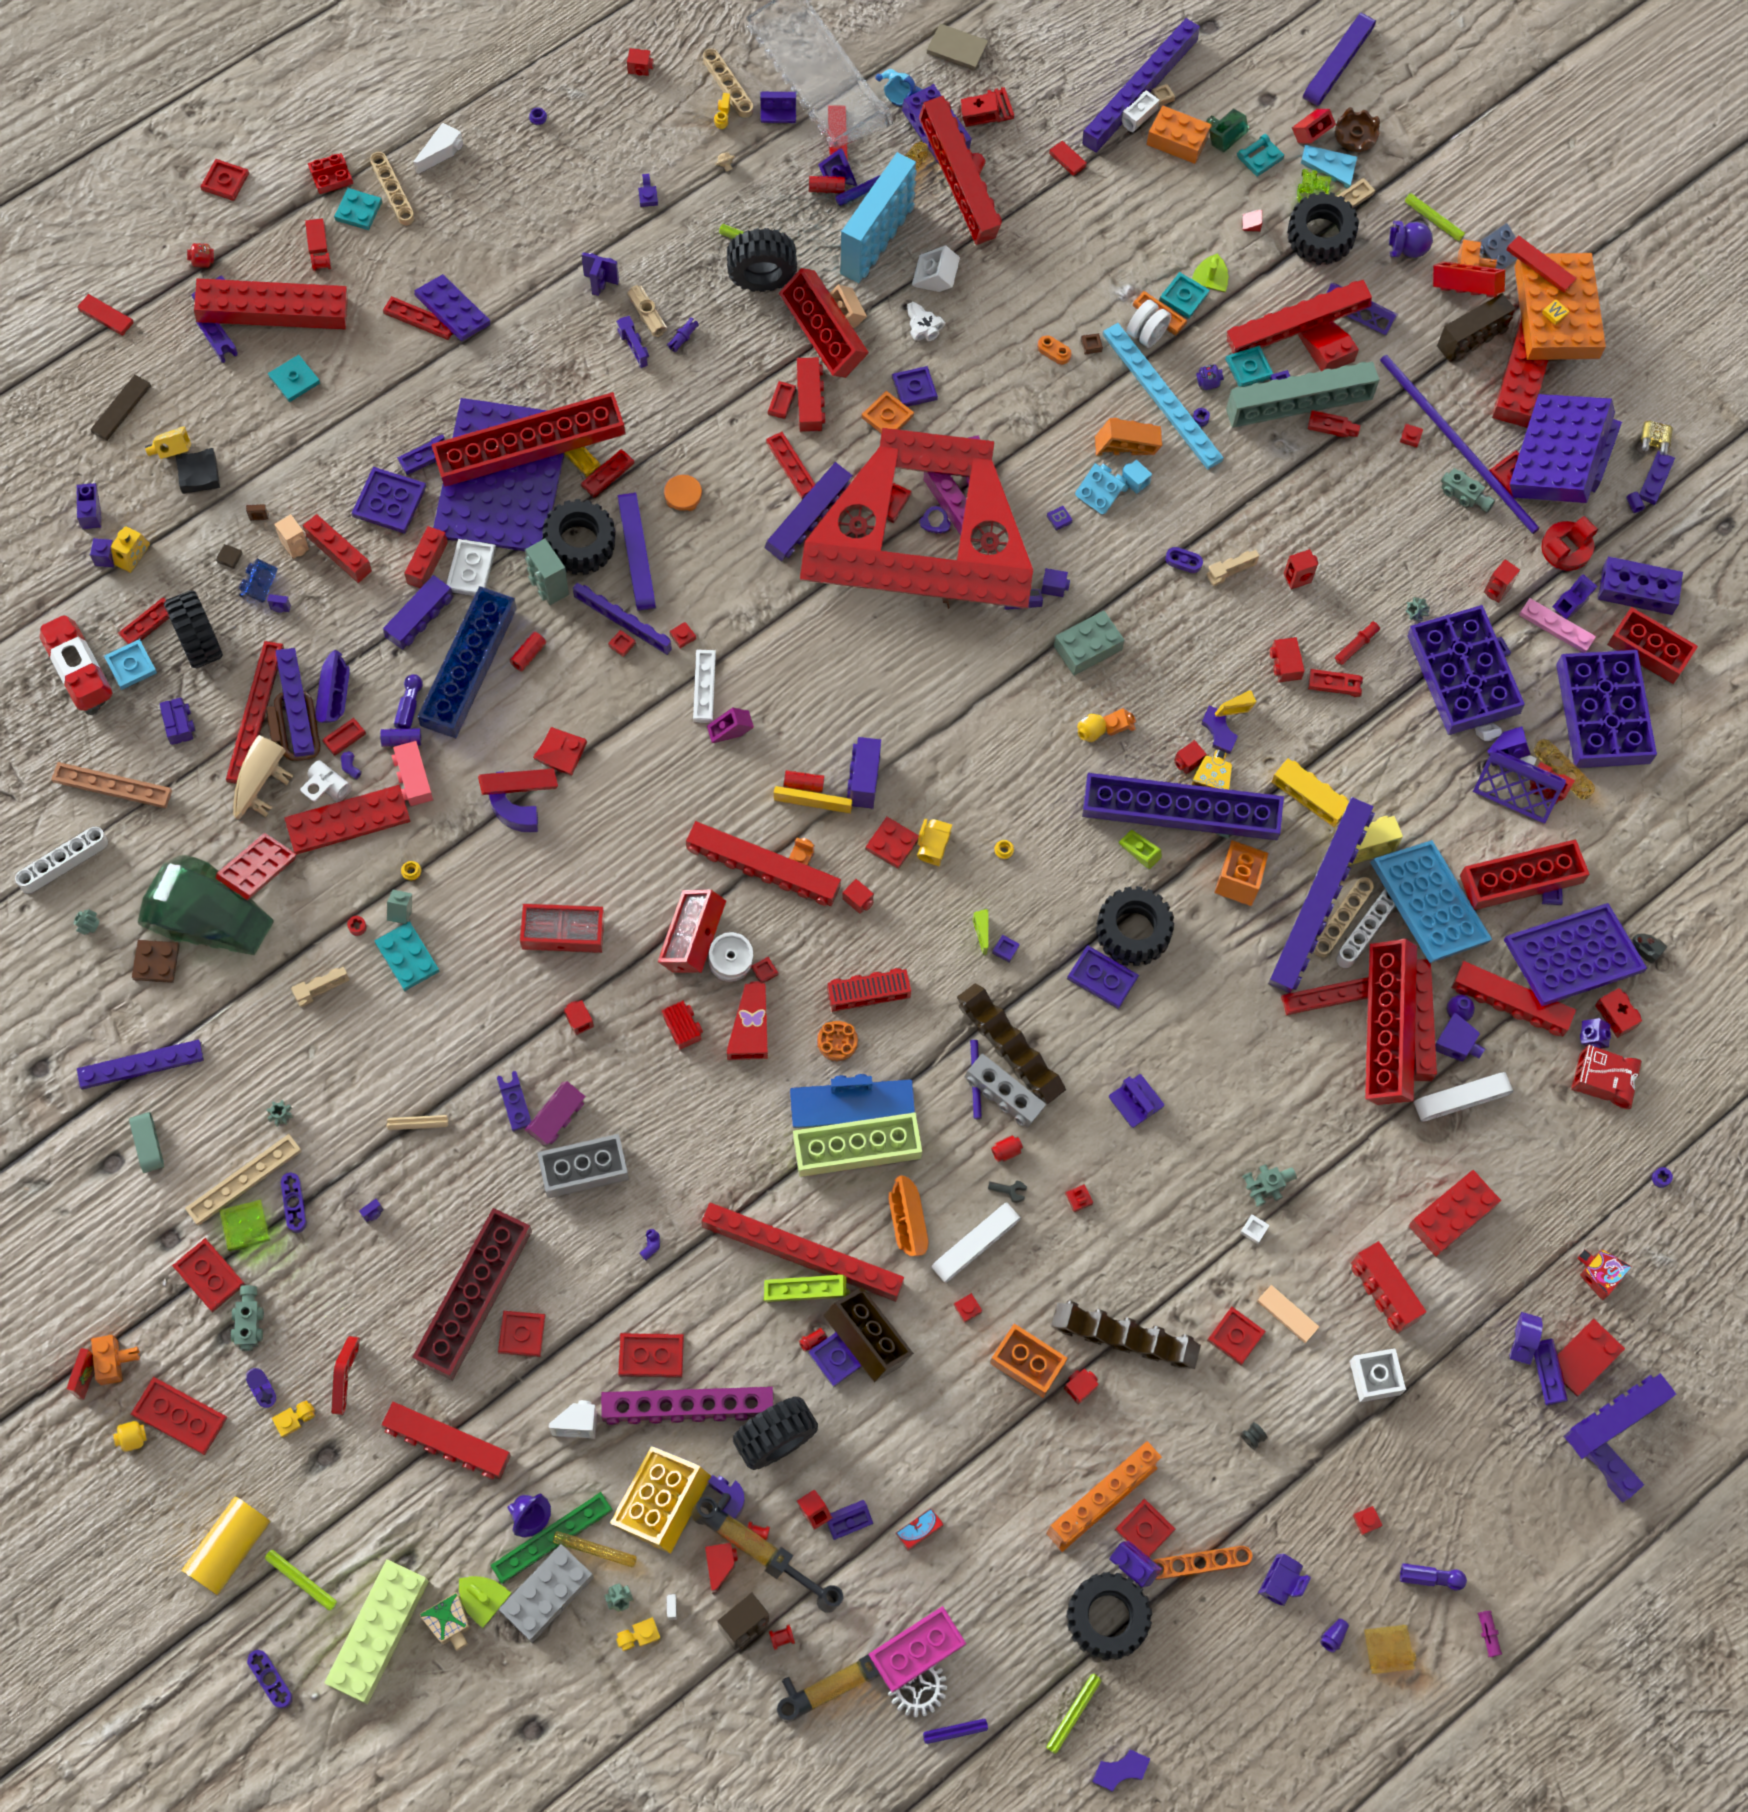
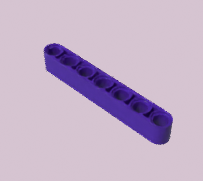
M1359 13L1306 88L1302 97L1304 100L1316 106L1322 103L1372 32L1376 24L1375 19Z
M635 492L617 495L637 611L655 609V597L637 494Z

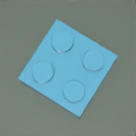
M140 639L104 656L121 690L157 673Z

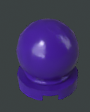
M1393 221L1395 227H1391L1389 235V245H1392L1393 251L1389 252L1390 257H1400L1401 253H1403L1407 257L1417 258L1425 255L1430 250L1433 243V234L1427 225L1421 222H1411L1404 226L1402 221Z

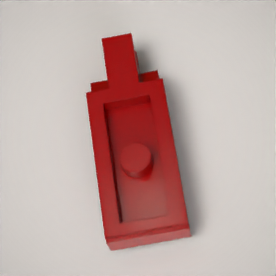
M1312 410L1307 429L1341 437H1358L1361 425L1352 424V421H1349L1347 417Z

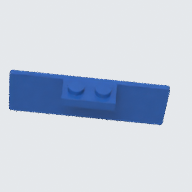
M858 1074L855 1077L849 1078L840 1075L831 1079V1085L790 1088L793 1128L828 1126L915 1113L912 1080L872 1082V1076H867L866 1074Z

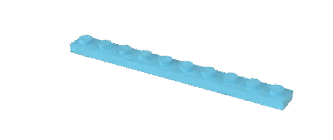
M1116 323L1104 330L1102 334L1206 469L1208 470L1221 463L1224 457L1120 324Z

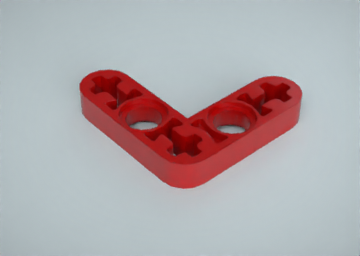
M348 1336L336 1360L333 1372L332 1414L343 1416L345 1413L348 1374L359 1351L360 1337Z

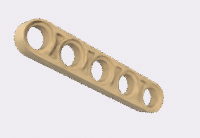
M715 49L705 50L703 53L705 66L722 91L730 93V103L738 115L743 118L752 116L753 103L720 54ZM713 55L716 58L714 60H708L707 56ZM722 68L724 72L717 73L715 69ZM725 81L733 82L730 86H726L723 83ZM739 93L741 97L733 98L732 95ZM748 106L750 110L742 111L741 107Z
M382 152L373 153L370 157L372 168L399 223L405 226L414 222L413 210L386 155ZM379 158L384 160L381 164L374 163ZM384 172L390 173V176L383 178L381 177V174ZM390 186L397 187L395 191L387 190ZM399 199L404 201L401 205L394 204ZM405 213L411 215L408 219L401 218Z
M1362 877L1353 886L1318 937V943L1314 950L1317 956L1327 957L1370 896L1374 888L1372 880ZM1366 883L1369 886V891H1361L1359 884ZM1356 898L1359 901V905L1356 907L1351 906L1349 899ZM1345 913L1348 915L1349 920L1343 922L1339 919L1338 915ZM1328 929H1337L1339 935L1336 937L1330 936ZM1318 944H1326L1328 946V951H1320L1318 949Z

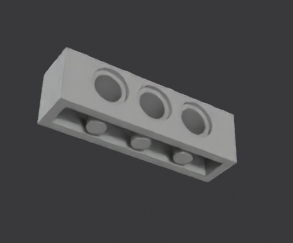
M983 1053L964 1076L968 1084L980 1089L987 1099L995 1101L1003 1112L1011 1114L1021 1126L1028 1128L1046 1106L1043 1101ZM983 1076H989L992 1082H986ZM999 1089H1005L1008 1095H1002ZM1015 1102L1023 1103L1024 1108H1018Z

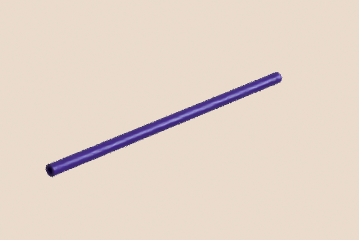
M1384 355L1380 362L1532 534L1536 533L1539 530V526L1390 357Z

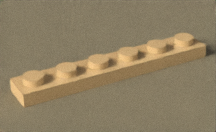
M290 1134L286 1135L185 1208L197 1226H199L302 1152Z

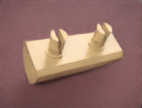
M259 735L250 747L238 776L233 802V815L237 819H240L250 807L266 817L268 812L265 810L270 811L272 806L258 799L257 794L268 777L272 775L285 785L289 783L288 779L293 777V774L278 766V762L286 750L273 741Z

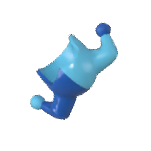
M888 69L882 74H877L875 77L879 82L885 78L889 79L884 86V92L886 97L897 106H903L905 98L923 90L915 85L910 75L898 73L893 69Z

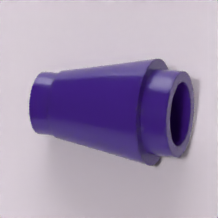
M1339 1618L1321 1636L1320 1644L1332 1653L1339 1650L1349 1624Z

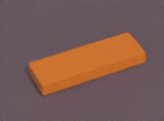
M1143 291L1133 302V307L1138 309L1147 300H1152L1159 306V310L1164 309L1169 312L1172 317L1166 330L1175 336L1187 324L1186 319L1146 291Z

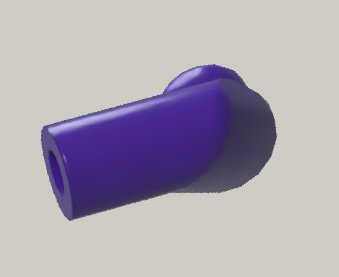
M350 751L344 752L341 756L342 770L354 779H358L362 772L353 766L354 754Z
M649 1229L646 1232L647 1247L639 1253L645 1261L660 1248V1235L654 1229Z

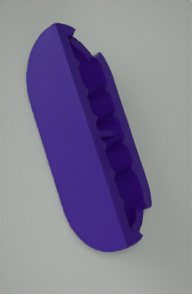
M337 650L328 655L321 669L315 716L317 721L322 723H331L338 720L345 710L350 668L349 665L346 666L345 661L341 657L342 654Z

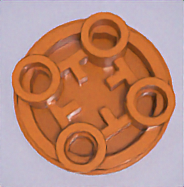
M689 475L672 477L664 488L667 505L676 510L693 511L702 498L700 483Z
M832 1021L825 1023L819 1031L817 1045L820 1053L825 1058L832 1061H843L855 1053L858 1037L851 1024L843 1021Z

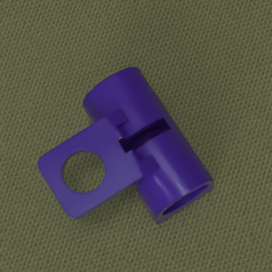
M1284 1553L1277 1554L1258 1593L1278 1605L1285 1606L1289 1596L1301 1597L1304 1594L1311 1577L1308 1575L1300 1576L1303 1569L1302 1564Z

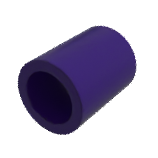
M1633 492L1626 496V500L1633 513L1640 512L1645 508L1638 492Z

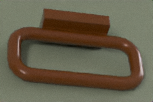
M303 691L314 746V755L294 757V753L289 751L282 710L283 692L276 696L274 706L267 707L270 739L286 750L283 756L290 761L310 760L315 758L320 752L321 745L314 703L311 695L306 691Z

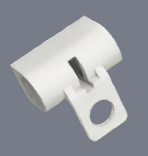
M1147 90L1143 92L1130 107L1123 111L1122 123L1128 131L1134 132L1158 110L1159 99Z
M320 760L308 770L309 780L301 788V792L314 802L324 792L330 795L336 802H340L352 791L351 785ZM316 785L319 787V791L316 794H311L308 792L309 786Z

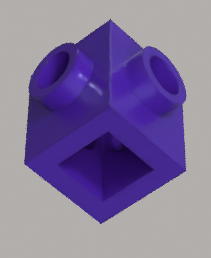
M1601 1018L1583 1020L1580 1033L1581 1044L1586 1047L1591 1045L1600 1049L1609 1048V1041L1611 1039L1610 1024Z

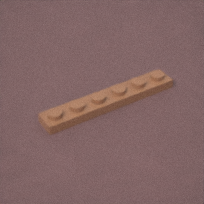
M57 762L51 778L53 783L165 809L172 794V789L61 762Z

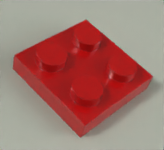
M886 816L866 845L865 850L899 869L917 844L919 835Z

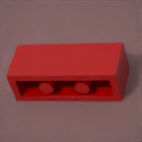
M427 526L404 572L407 584L421 588L431 578L448 544L444 531Z

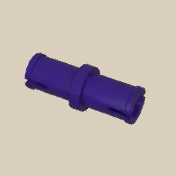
M689 318L686 324L676 331L677 334L667 344L670 350L673 347L672 351L677 352L680 346L690 339L691 333L699 326L696 320L692 322L694 319Z

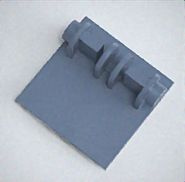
M1508 223L1480 241V253L1488 254L1490 259H1497L1496 269H1504L1517 260L1515 256L1506 250L1508 245L1516 238Z

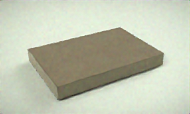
M940 23L927 48V54L975 71L988 46V40Z

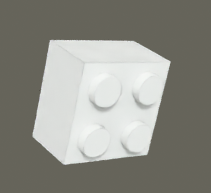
M1395 1348L1356 1355L1350 1360L1360 1402L1398 1396L1406 1390Z

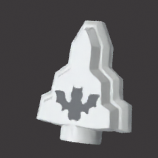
M915 302L907 304L908 315L911 318L910 327L912 330L910 334L914 341L923 339L932 341L937 338L939 331L946 324L940 316L936 317L932 312L925 311L921 305Z

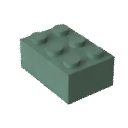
M543 539L525 549V561L528 565L526 569L530 575L528 579L533 587L537 586L539 589L538 594L543 601L546 600L549 605H552L568 596L569 590L565 567L547 540Z
M1102 611L1056 635L1054 648L1073 676L1122 651L1125 640L1107 613Z

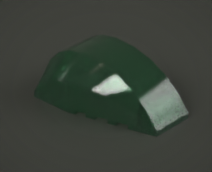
M180 855L163 863L143 896L137 923L174 941L190 942V944H203L212 948H224L233 952L255 955L274 920L251 898L246 900L215 879L219 871L210 863L195 857Z

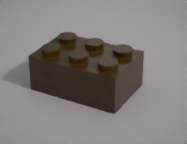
M752 1592L717 1620L718 1628L734 1650L737 1648L742 1650L751 1642L750 1639L754 1634L757 1633L759 1636L768 1628L769 1613Z

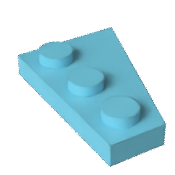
M1305 145L1301 164L1318 173L1330 176L1332 181L1336 182L1337 180L1348 189L1351 186L1357 157Z

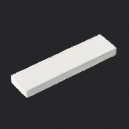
M696 650L693 722H713L716 650Z

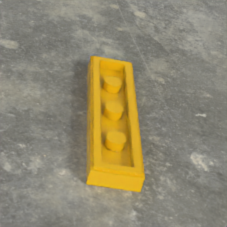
M778 786L774 788V801L851 814V799Z

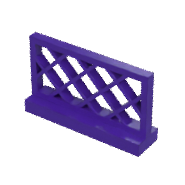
M1493 748L1473 792L1545 824L1565 785L1566 779ZM1491 762L1499 765L1500 773L1490 775L1488 768ZM1515 772L1518 774L1519 781L1509 784L1505 774ZM1503 775L1506 785L1495 788L1492 779ZM1490 780L1493 790L1485 792L1479 789L1481 782ZM1533 780L1538 788L1527 792L1524 782ZM1521 783L1524 793L1514 796L1510 787ZM1508 788L1511 798L1505 800L1499 798L1497 791ZM1551 788L1556 791L1554 797L1545 800L1542 790ZM1539 791L1543 801L1532 804L1529 794ZM1526 796L1529 806L1524 808L1517 806L1515 799ZM1544 804L1546 808L1544 817L1535 814L1533 807Z

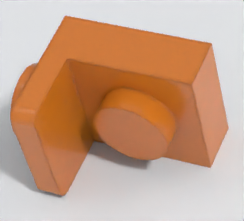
M796 838L795 846L789 858L808 866L814 854L815 845L806 838Z

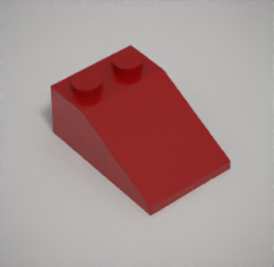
M1333 321L1297 334L1321 372L1325 369L1340 368L1356 360L1359 351L1351 336Z
M1594 1318L1557 1354L1564 1385L1577 1397L1625 1350Z

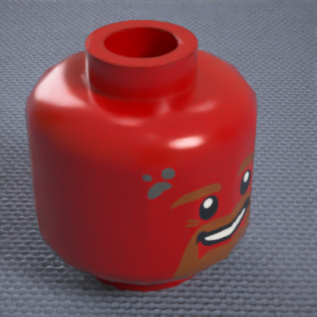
M193 243L191 249H187V260L191 261L193 267L208 268L211 263H214V249H211L209 244Z

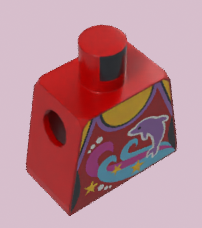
M1585 1249L1577 1257L1586 1266L1580 1276L1601 1300L1609 1296L1632 1268L1629 1264L1602 1249L1595 1257Z

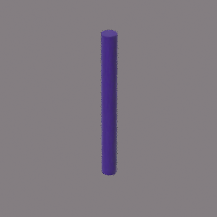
M970 1040L971 1066L979 1057L978 1040ZM972 1087L974 1119L978 1120L982 1119L981 1090L977 1087Z

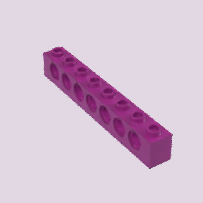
M773 1387L601 1392V1418L607 1425H618L619 1421H628V1424H640L641 1421L647 1420L652 1424L662 1423V1420L681 1423L684 1422V1419H692V1422H704L705 1419L714 1418V1421L717 1422L726 1421V1418L745 1421L748 1420V1417H755L760 1412L773 1406ZM749 1400H755L758 1405L754 1409H749L746 1403ZM712 1401L715 1407L712 1410H705L703 1408L704 1403ZM727 1401H734L737 1404L736 1407L732 1410L726 1409L724 1405ZM685 1402H691L694 1405L690 1411L682 1409V1405ZM647 1403L651 1408L648 1412H641L639 1410L640 1405ZM663 1403H670L672 1405L671 1410L668 1412L662 1411L660 1407ZM621 1404L629 1406V1410L626 1413L618 1411V1407Z

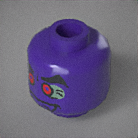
M1215 364L1201 367L1199 372L1196 373L1198 385L1203 390L1218 388L1221 385V380H1224L1222 369L1218 370Z

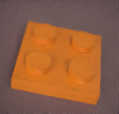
M885 391L862 413V419L881 434L882 428L900 430L914 416V412L888 391Z

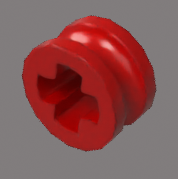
M353 916L348 920L347 926L352 935L360 936L365 933L367 926L361 916ZM356 922L360 924V928L357 930L354 927Z

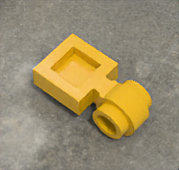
M723 93L722 100L718 101V111L720 112L714 116V124L719 129L726 128L729 123L730 93Z
M307 1400L296 1406V1413L290 1407L272 1417L282 1438L302 1427L299 1420L307 1422L315 1417V1409Z
M653 1617L632 1625L635 1633H630L629 1629L616 1634L618 1637L616 1639L619 1648H622V1651L635 1647L634 1643L636 1640H638L639 1646L642 1647L661 1639Z

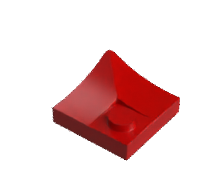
M551 727L533 758L548 767L572 776L585 749L587 740Z

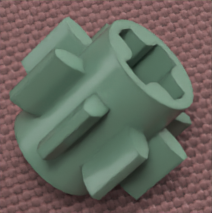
M1413 597V602H1407V610L1405 612L1410 615L1409 619L1423 621L1424 616H1429L1430 606L1426 603V599Z
M90 909L84 910V912L79 911L74 919V925L78 927L76 931L84 935L89 934V932L94 933L99 925V919L96 918L97 913Z
M283 1100L280 1103L273 1101L271 1109H266L271 1114L268 1117L269 1122L275 1120L276 1127L283 1123L288 1125V1119L293 1118V1115L289 1112L292 1107L290 1105L285 1106ZM281 1111L283 1114L279 1116L277 1112Z
M620 1583L609 1587L608 1594L604 1595L609 1609L614 1608L618 1612L629 1608V1601L633 1600L628 1585L623 1587Z

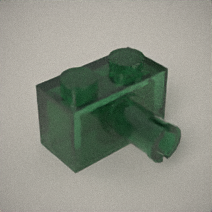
M1234 108L1221 120L1212 115L1206 120L1207 123L1212 124L1209 129L1211 145L1224 153L1249 131L1247 116Z

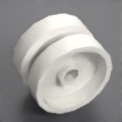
M1147 300L1133 315L1126 332L1134 339L1140 337V343L1150 348L1162 337L1169 326L1172 316L1164 309L1159 310V306L1152 300Z
M734 932L724 933L716 937L711 943L708 956L709 968L718 979L726 982L738 981L744 978L750 971L753 960V948L749 940L743 935Z

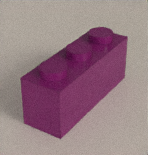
M568 1081L562 1082L525 1131L543 1146L549 1143L553 1144L559 1137L557 1132L561 1127L565 1128L571 1122L570 1116L574 1111L578 1112L584 1105L583 1099L586 1096Z

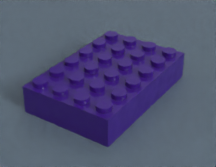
M1538 394L1510 481V488L1514 498L1577 503L1588 502L1615 415L1612 398Z
M1483 605L1410 626L1407 637L1448 735L1521 714L1525 703Z
M1638 651L1561 654L1556 667L1574 768L1651 764L1657 756Z

